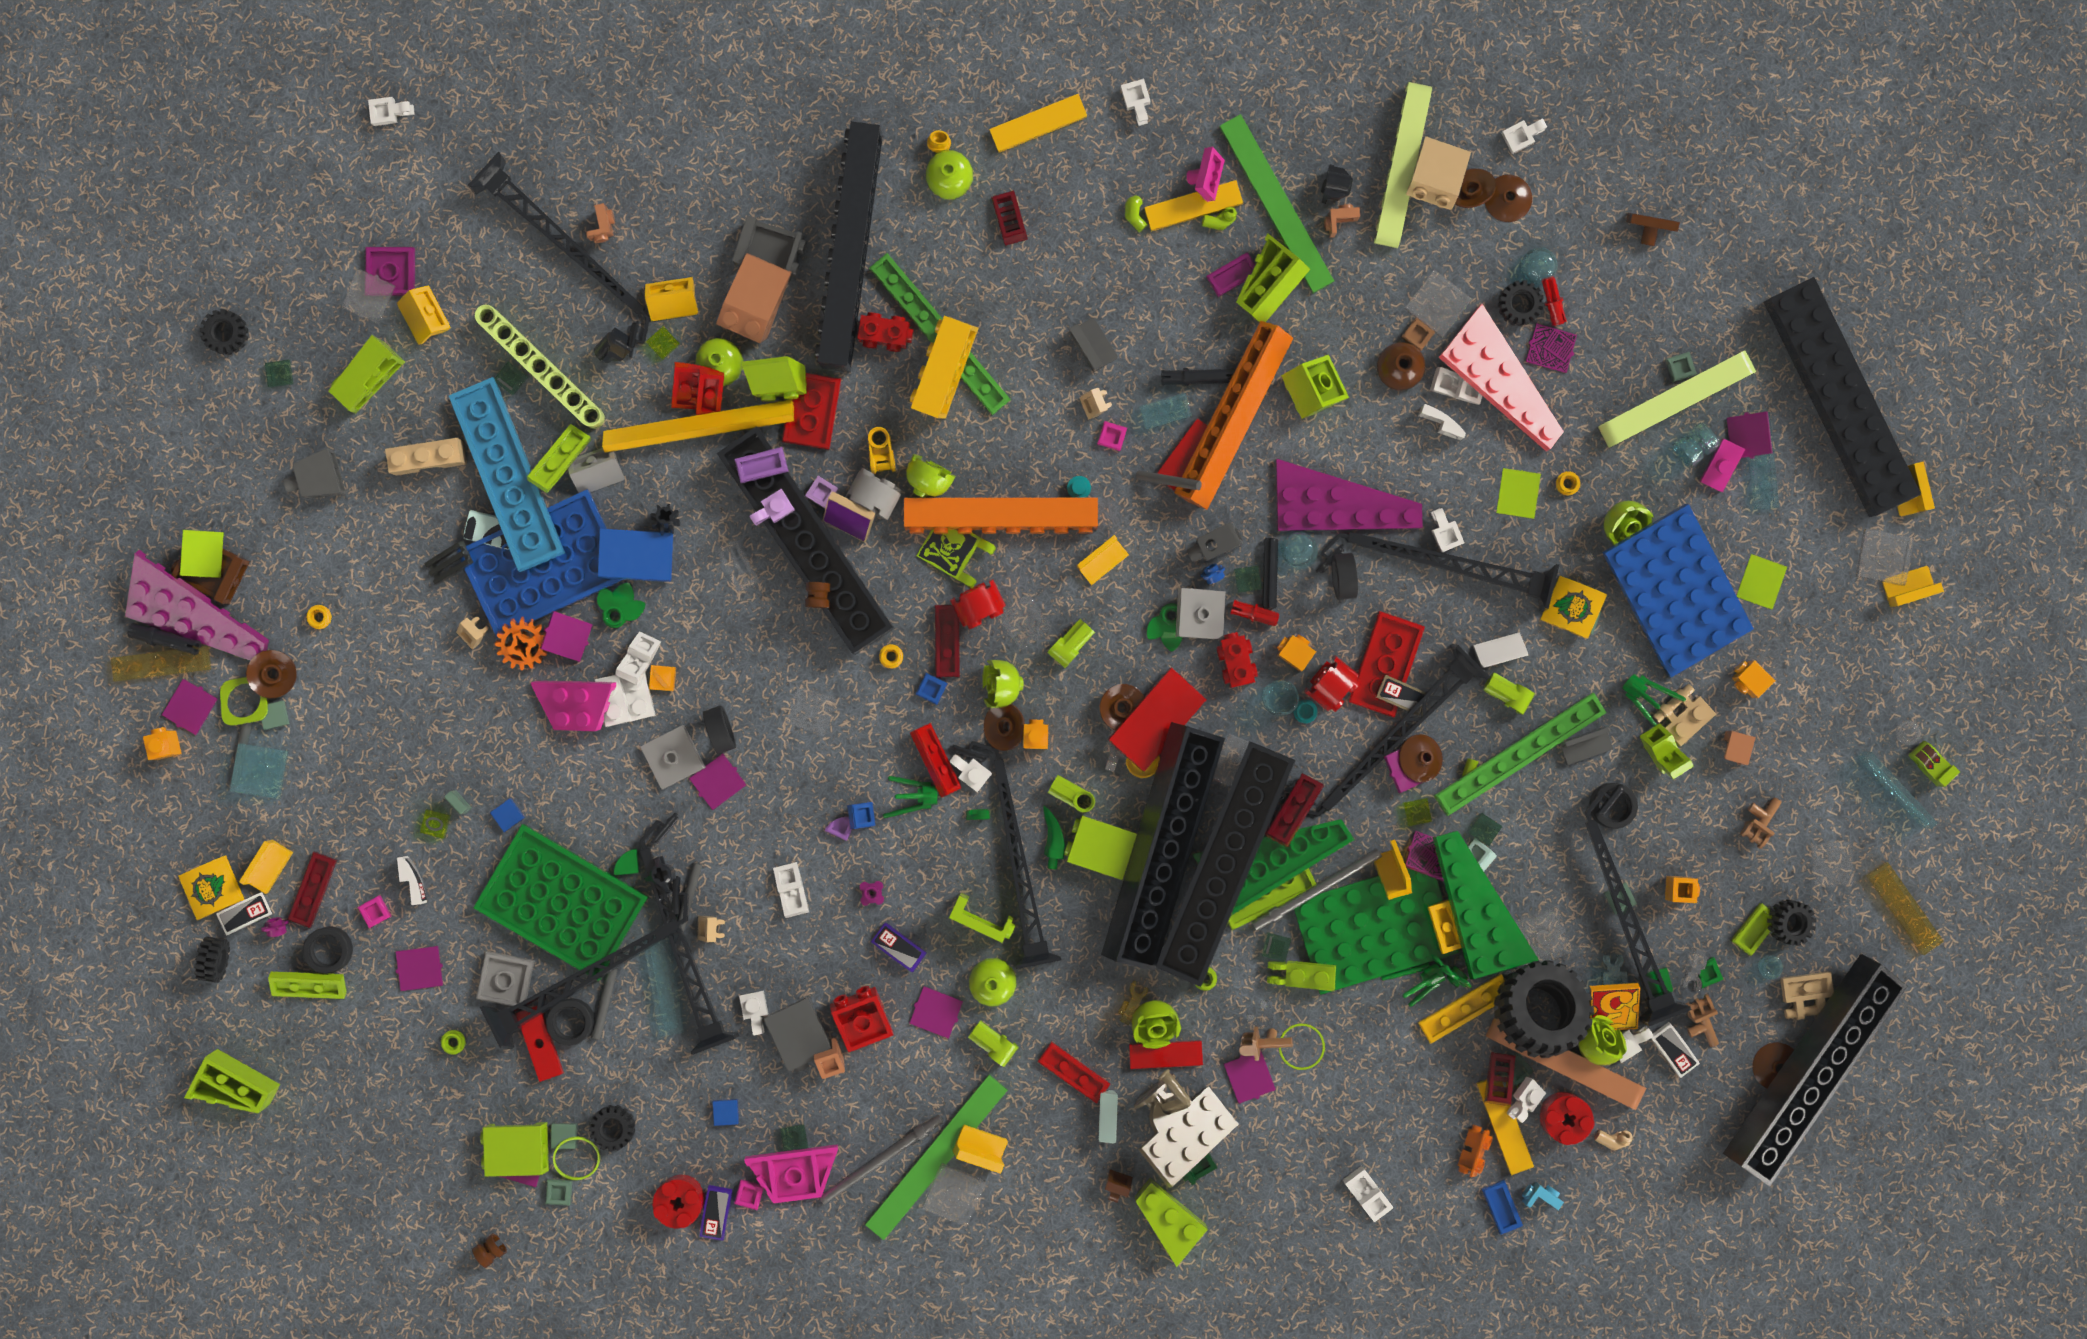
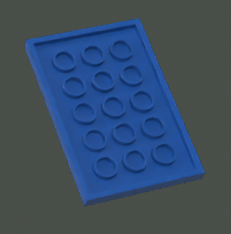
M588 489L547 508L565 554L519 572L510 550L504 549L508 546L507 543L501 548L484 544L503 535L502 529L466 546L474 563L464 569L496 638H498V631H503L502 625L504 623L511 626L510 621L512 618L517 623L520 622L521 617H524L526 623H529L531 619H534L535 622L552 614V611L561 610L624 580L597 578L599 530L607 529ZM462 557V558L460 559V561H461V562L465 561V558Z
M1689 504L1680 506L1602 552L1668 677L1677 675L1754 629Z

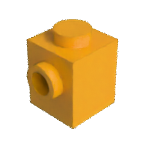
M1299 634L1296 637L1294 635H1291L1289 638L1284 637L1277 646V649L1280 650L1277 656L1300 672L1305 669L1317 651L1309 647L1310 642Z
M1755 660L1742 661L1734 669L1736 674L1732 677L1736 682L1734 684L1736 689L1744 695L1747 693L1751 698H1759L1776 681Z
M1029 719V724H1024L1023 748L1048 749V725H1044L1043 720Z
M166 727L150 730L151 735L143 736L148 760H160L182 754L176 731H166Z
M1666 876L1665 900L1697 903V897H1699L1700 893L1697 878Z

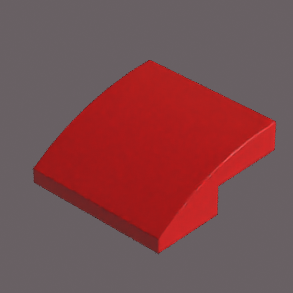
M674 362L671 408L696 409V415L720 412L724 373L700 365Z

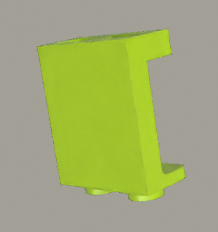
M1084 815L1081 816V819L1076 818L1072 828V832L1076 833L1073 843L1068 841L1064 853L1065 856H1068L1067 862L1123 880L1137 833Z
M960 893L949 917L950 919L1003 943L1004 938L1010 939L1015 928V924L1012 923V916H1008L1003 927L997 926L965 911L964 908L970 896Z
M537 1122L534 1125L495 1126V1124H489L483 1127L480 1134V1142L484 1147L481 1167L484 1170L485 1177L543 1175L549 1171L547 1122Z

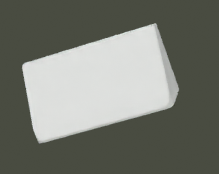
M1520 632L1473 645L1478 665L1481 668L1528 656Z

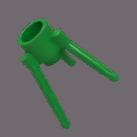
M1633 674L1622 687L1627 692L1625 696L1632 700L1653 727L1657 723L1638 699L1643 697L1656 709H1660V705L1645 693L1648 690V687L1645 685L1683 702L1686 701L1684 696L1650 681L1644 675L1639 678Z
M894 776L888 777L890 781L922 787L917 789L918 793L896 794L894 796L895 799H918V803L922 804L883 814L884 818L920 809H931V805H937L936 786H931V782H920Z
M1428 962L1418 967L1381 977L1382 980H1388L1423 971L1420 974L1423 982L1402 995L1403 998H1407L1423 987H1427L1408 1004L1409 1007L1414 1006L1433 989L1439 987V983L1445 981L1444 974L1439 969V966L1436 963L1430 966Z

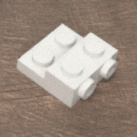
M646 672L637 685L616 675L595 679V682H616V688L611 692L608 700L610 702L608 711L604 714L606 727L656 716Z

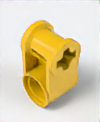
M875 427L868 434L871 473L876 474L878 471L886 470L896 472L890 434L882 427ZM878 432H882L886 436L885 442L881 445H876L873 442V436Z

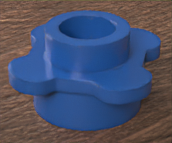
M1214 563L1205 567L1204 573L1200 574V576L1206 580L1207 584H1213L1225 577L1223 573L1225 568L1221 564L1217 565Z

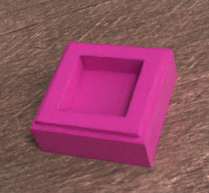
M1104 421L1097 445L1120 451L1127 428Z
M381 895L357 907L368 928H372L392 917Z
M741 1179L734 1204L758 1210L764 1187L760 1184Z

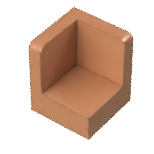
M1726 731L1724 740L1728 741L1724 759L1740 765H1748L1756 737L1734 731Z
M836 1037L831 1039L832 1049L814 1055V1061L822 1079L845 1072L844 1057Z

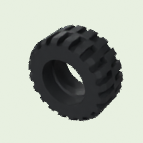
M1539 960L1531 962L1504 979L1505 982L1499 986L1497 990L1499 995L1494 1000V1005L1498 1006V1009L1494 1011L1495 1019L1500 1020V1024L1497 1025L1499 1031H1504L1507 1035L1504 1039L1509 1044L1512 1042L1516 1044L1515 1049L1521 1053L1527 1051V1055L1534 1058L1539 1055L1541 1058L1557 1056L1578 1045L1587 1036L1586 1030L1591 1028L1593 1022L1589 1017L1594 1014V1007L1589 1004V1001L1593 999L1591 993H1586L1584 989L1587 986L1583 980L1579 981L1576 978L1578 974L1574 970L1568 972L1566 965L1558 963L1554 966V962L1550 960H1545L1542 963ZM1530 989L1544 990L1552 995L1558 1003L1561 1020L1556 1030L1544 1029L1531 1019L1526 1007V998Z

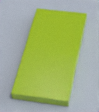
M1309 868L1233 914L1228 923L1231 930L1267 914L1268 910L1274 906L1279 907L1315 886L1316 882Z

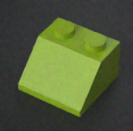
M1329 354L1302 363L1281 375L1301 419L1314 415L1349 398Z
M788 356L742 362V368L752 395L760 398L763 402L776 401V397L797 399L798 395L807 394L805 365Z

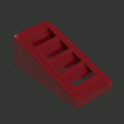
M1014 190L991 197L1005 246L1028 240ZM1008 201L1013 202L1012 205L1005 206L1002 208H999L998 204L1005 203ZM1015 210L1014 214L1001 216L1002 213ZM1018 220V223L1004 227V223Z
M1490 1053L1484 1103L1503 1106L1511 1105L1516 1056ZM1498 1061L1509 1064L1508 1067L1495 1066V1063ZM1495 1071L1507 1073V1077L1496 1076L1494 1073ZM1494 1081L1506 1083L1505 1087L1494 1086L1493 1084ZM1493 1091L1504 1093V1097L1493 1096Z

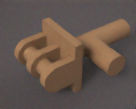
M1773 798L1766 810H1763L1753 802L1747 810L1758 817L1759 821L1756 819L1746 821L1740 835L1743 837L1747 836L1751 843H1757V847L1762 849L1769 838L1775 834L1767 828V825L1782 802L1777 798Z
M1704 995V998L1701 1000L1698 998L1694 999L1692 1004L1685 1003L1692 1009L1687 1012L1688 1017L1695 1023H1699L1687 1029L1689 1036L1692 1038L1705 1033L1709 1046H1717L1719 1042L1709 1018L1717 1015L1718 1012L1714 1008L1709 995Z
M1254 1027V1032H1246L1242 1035L1239 1052L1243 1056H1255V1061H1259L1261 1048L1293 1047L1292 1037L1276 1038L1277 1031L1273 1028L1268 1030L1267 1038L1260 1039L1258 1027Z

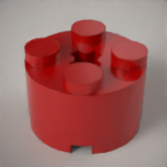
M994 579L989 580L990 585L988 586L983 582L962 592L958 601H956L955 597L950 599L962 626H967L970 630L982 624L981 619L987 616L993 619L1004 613L1003 607L1006 604Z
M1334 655L1332 656L1334 661L1332 663L1326 661L1310 680L1313 684L1311 689L1306 687L1304 693L1326 711L1332 709L1336 712L1343 705L1344 700L1342 699L1348 692L1353 693L1360 682L1357 680L1358 673Z
M1554 1093L1546 1098L1542 1104L1540 1111L1541 1126L1549 1136L1564 1145L1580 1143L1589 1136L1595 1126L1593 1113L1589 1105L1572 1093ZM1565 1114H1568V1115H1569V1117H1568V1118H1569V1121H1568V1122H1565V1121H1564V1120H1565V1118H1564V1115H1565Z
M683 1174L672 1176L665 1180L655 1192L652 1202L653 1214L656 1219L669 1228H686L697 1219L703 1210L705 1195L701 1185L693 1177ZM677 1197L681 1198V1206L676 1204Z

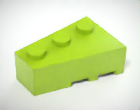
M1268 233L1264 239L1266 241L1264 248L1255 259L1257 263L1251 275H1248L1236 301L1259 323L1260 321L1267 322L1310 270L1299 257Z
M371 335L343 373L332 382L329 392L350 412L356 414L405 361L384 341Z
M216 1049L204 1058L184 1098L190 1100L195 1098L205 1100L206 1103L210 1104L219 1103L229 1105V1108L260 1113L271 1104L280 1084Z
M1149 1178L1135 1195V1201L1172 1261L1178 1267L1208 1229L1206 1223L1154 1180Z

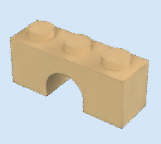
M459 438L385 449L388 472L396 476L420 472L419 470L426 468H448L467 465L464 441Z

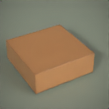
M1415 318L1401 338L1421 351L1435 331L1418 318Z

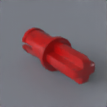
M1553 276L1542 279L1547 300L1544 302V305L1548 308L1551 325L1564 324V322H1567L1562 304L1564 299L1559 296L1555 278Z
M1235 599L1230 613L1231 615L1251 619L1252 623L1257 621L1271 626H1276L1279 619L1278 612L1258 607V604L1254 606Z

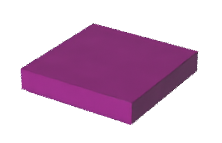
M365 247L366 296H404L409 290L415 289L414 247Z

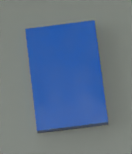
M600 529L597 578L671 582L673 534L664 533L661 535V532Z

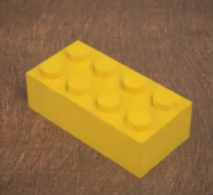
M945 315L943 320H938L935 328V333H937L935 342L930 343L926 353L929 359L926 366L923 365L918 375V379L921 381L918 389L914 388L910 397L912 409L936 418L946 419L978 332V327Z

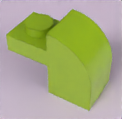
M1660 723L1640 735L1646 751L1662 774L1667 773L1672 779H1675L1694 767L1692 761L1678 749L1673 735Z

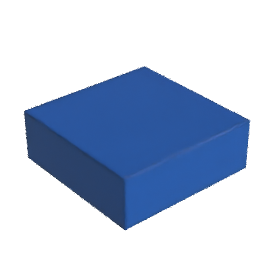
M926 673L916 695L938 705L948 683Z
M511 798L490 812L503 832L508 831L525 818Z
M872 802L847 805L850 829L875 826Z
M738 1099L713 1101L714 1126L739 1124Z

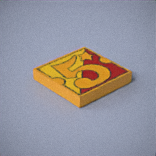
M1638 983L1589 987V993H1591L1593 999L1589 1001V1004L1594 1007V1014L1589 1017L1590 1019L1596 1015H1603L1613 1021L1609 1025L1615 1030L1638 1029L1640 986Z

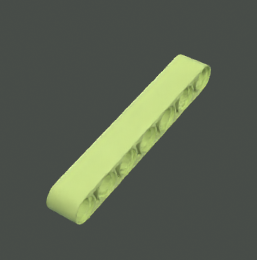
M1412 82L1407 83L1405 90L1407 94L1403 100L1402 117L1396 133L1397 141L1393 147L1391 157L1392 165L1388 171L1387 188L1381 204L1382 212L1379 215L1376 228L1378 232L1376 239L1374 238L1375 244L1398 248L1402 236L1410 197L1406 193L1416 167L1432 93L1431 86Z
M481 305L477 308L475 319L478 324L579 421L591 429H597L603 425L605 416L602 410L502 314L490 305ZM493 312L492 321L484 323L485 314ZM504 329H510L511 334L509 338L501 339V332ZM522 345H527L528 352L524 356H519L518 349ZM545 362L544 371L536 373L535 367L537 363ZM562 378L563 384L561 388L553 389L554 380ZM573 395L580 396V402L576 406L570 405V398ZM592 411H596L598 415L596 421L588 423L587 415Z
M1743 351L1598 426L1610 448L1755 373L1756 370L1746 351Z

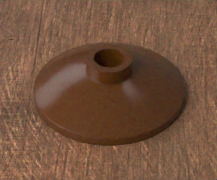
M1483 169L1466 170L1455 205L1463 208H1473L1486 203L1496 191L1494 176Z
M1502 175L1495 178L1496 191L1492 198L1485 203L1488 212L1495 219L1502 222L1520 220L1528 213L1532 205L1530 187L1523 179L1515 175ZM1506 194H1513L1514 200H1508Z
M266 650L258 653L251 659L247 666L246 677L249 686L258 695L265 698H278L287 694L293 688L297 678V670L292 659L285 653L277 650ZM271 669L277 671L276 678H271L269 676V671Z
M1117 684L1110 687L1103 694L1100 701L1099 710L1102 720L1109 728L1116 730L1144 698V695L1138 688L1129 684ZM1120 703L1125 705V711L1122 713L1117 709Z
M1013 704L1007 707L989 709L984 720V733L992 747L1000 751H1008L1020 744L1024 736L1025 724L1020 710Z
M1423 734L1407 738L1399 751V764L1403 773L1412 781L1420 783L1431 781L1439 774L1443 757L1437 742ZM1424 754L1426 755V762L1423 759Z
M1780 1042L1769 1043L1760 1048L1753 1060V1073L1756 1080L1763 1087L1768 1088L1778 1074L1776 1065L1779 1063L1784 1065L1794 1049Z

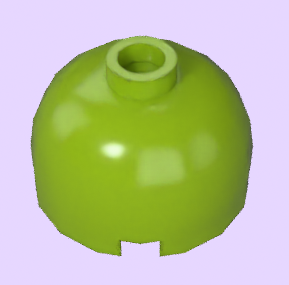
M944 150L936 153L930 159L926 168V182L929 189L940 198L956 199L963 196L973 182V169L969 160L962 153L954 150Z
M714 338L706 341L699 347L696 353L695 365L723 372L724 387L732 384L739 378L743 370L742 362L744 360L741 351L733 342L727 339Z
M913 454L906 469L908 483L914 487L913 493L922 498H926L927 495L936 497L945 493L952 485L956 476L952 475V472L932 461L924 462L921 460L922 456Z
M1621 501L1613 505L1604 518L1605 534L1615 545L1650 525L1653 514L1639 502Z
M988 660L989 665L984 666L982 674L983 688L986 686L988 698H983L984 702L989 708L1007 707L1017 699L1019 691L1023 690V678L1019 676V672L1013 664L1002 660Z
M986 958L978 962L969 976V989L972 996L979 1003L989 1007L1000 1006L1006 1003L1014 995L1017 986L1013 968L1006 961L998 958Z
M1152 1000L1140 1005L1135 1010L1131 1021L1135 1041L1137 1043L1138 1041L1141 1042L1143 1047L1146 1048L1167 1046L1170 1044L1169 1040L1174 1036L1177 1038L1181 1031L1176 1011L1171 1005L1161 1000Z
M1596 1015L1592 1018L1591 1028L1586 1030L1587 1036L1578 1044L1579 1050L1584 1058L1596 1065H1611L1623 1058L1622 1055L1627 1051L1626 1041L1620 1029L1615 1031L1609 1025L1613 1023L1612 1020L1603 1015Z

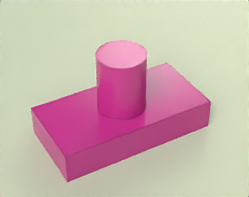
M1214 147L1204 149L1200 169L1187 172L1188 183L1190 185L1196 184V191L1206 202L1215 201L1225 161Z
M1722 438L1700 482L1723 492L1745 448Z

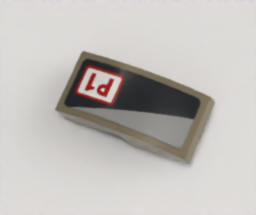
M1384 675L1375 698L1409 711L1425 692ZM1422 705L1413 714L1419 716Z

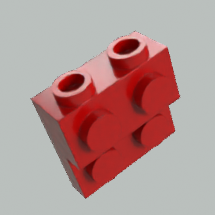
M863 986L856 991V994L849 997L839 995L830 1004L831 1014L848 1053L894 1036L876 987Z

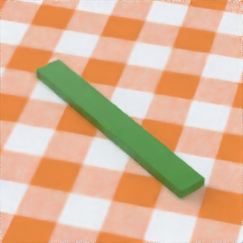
M1240 114L1220 125L1221 132L1285 246L1310 268L1304 279L1312 294L1334 282L1333 277L1242 115Z
M886 253L869 270L927 339L934 343L937 336L935 328L938 320L942 319V317L889 254ZM970 352L961 379L993 416L1011 399Z
M1593 692L1433 796L1445 815L1449 816L1607 712Z
M989 1074L865 1225L882 1240H885L954 1156L953 1148L962 1126L968 1125L977 1128L1008 1089Z

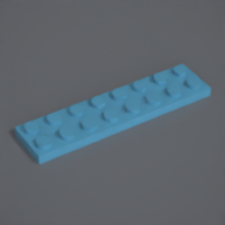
M491 377L449 395L517 570L522 572L565 554L540 489L527 481V476L532 469L496 379Z

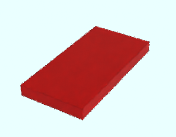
M1379 611L1358 671L1357 680L1360 684L1351 693L1348 702L1395 718L1398 707L1375 698L1384 675L1403 683L1407 682L1425 626Z
M1171 667L1107 740L1142 772H1145L1162 752L1170 723L1174 722L1185 725L1207 699Z

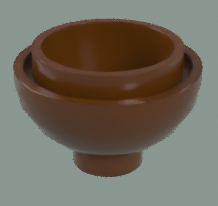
M1398 342L1389 345L1382 351L1377 361V372L1379 378L1387 387L1398 391L1408 390L1416 386L1423 378L1425 360L1420 350L1414 345ZM1406 360L1408 363L1407 368H1401L1399 361Z

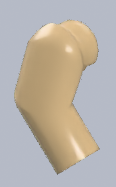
M1598 1130L1594 1137L1595 1141L1611 1150L1624 1148L1633 1139L1632 1134L1627 1130L1612 1135Z

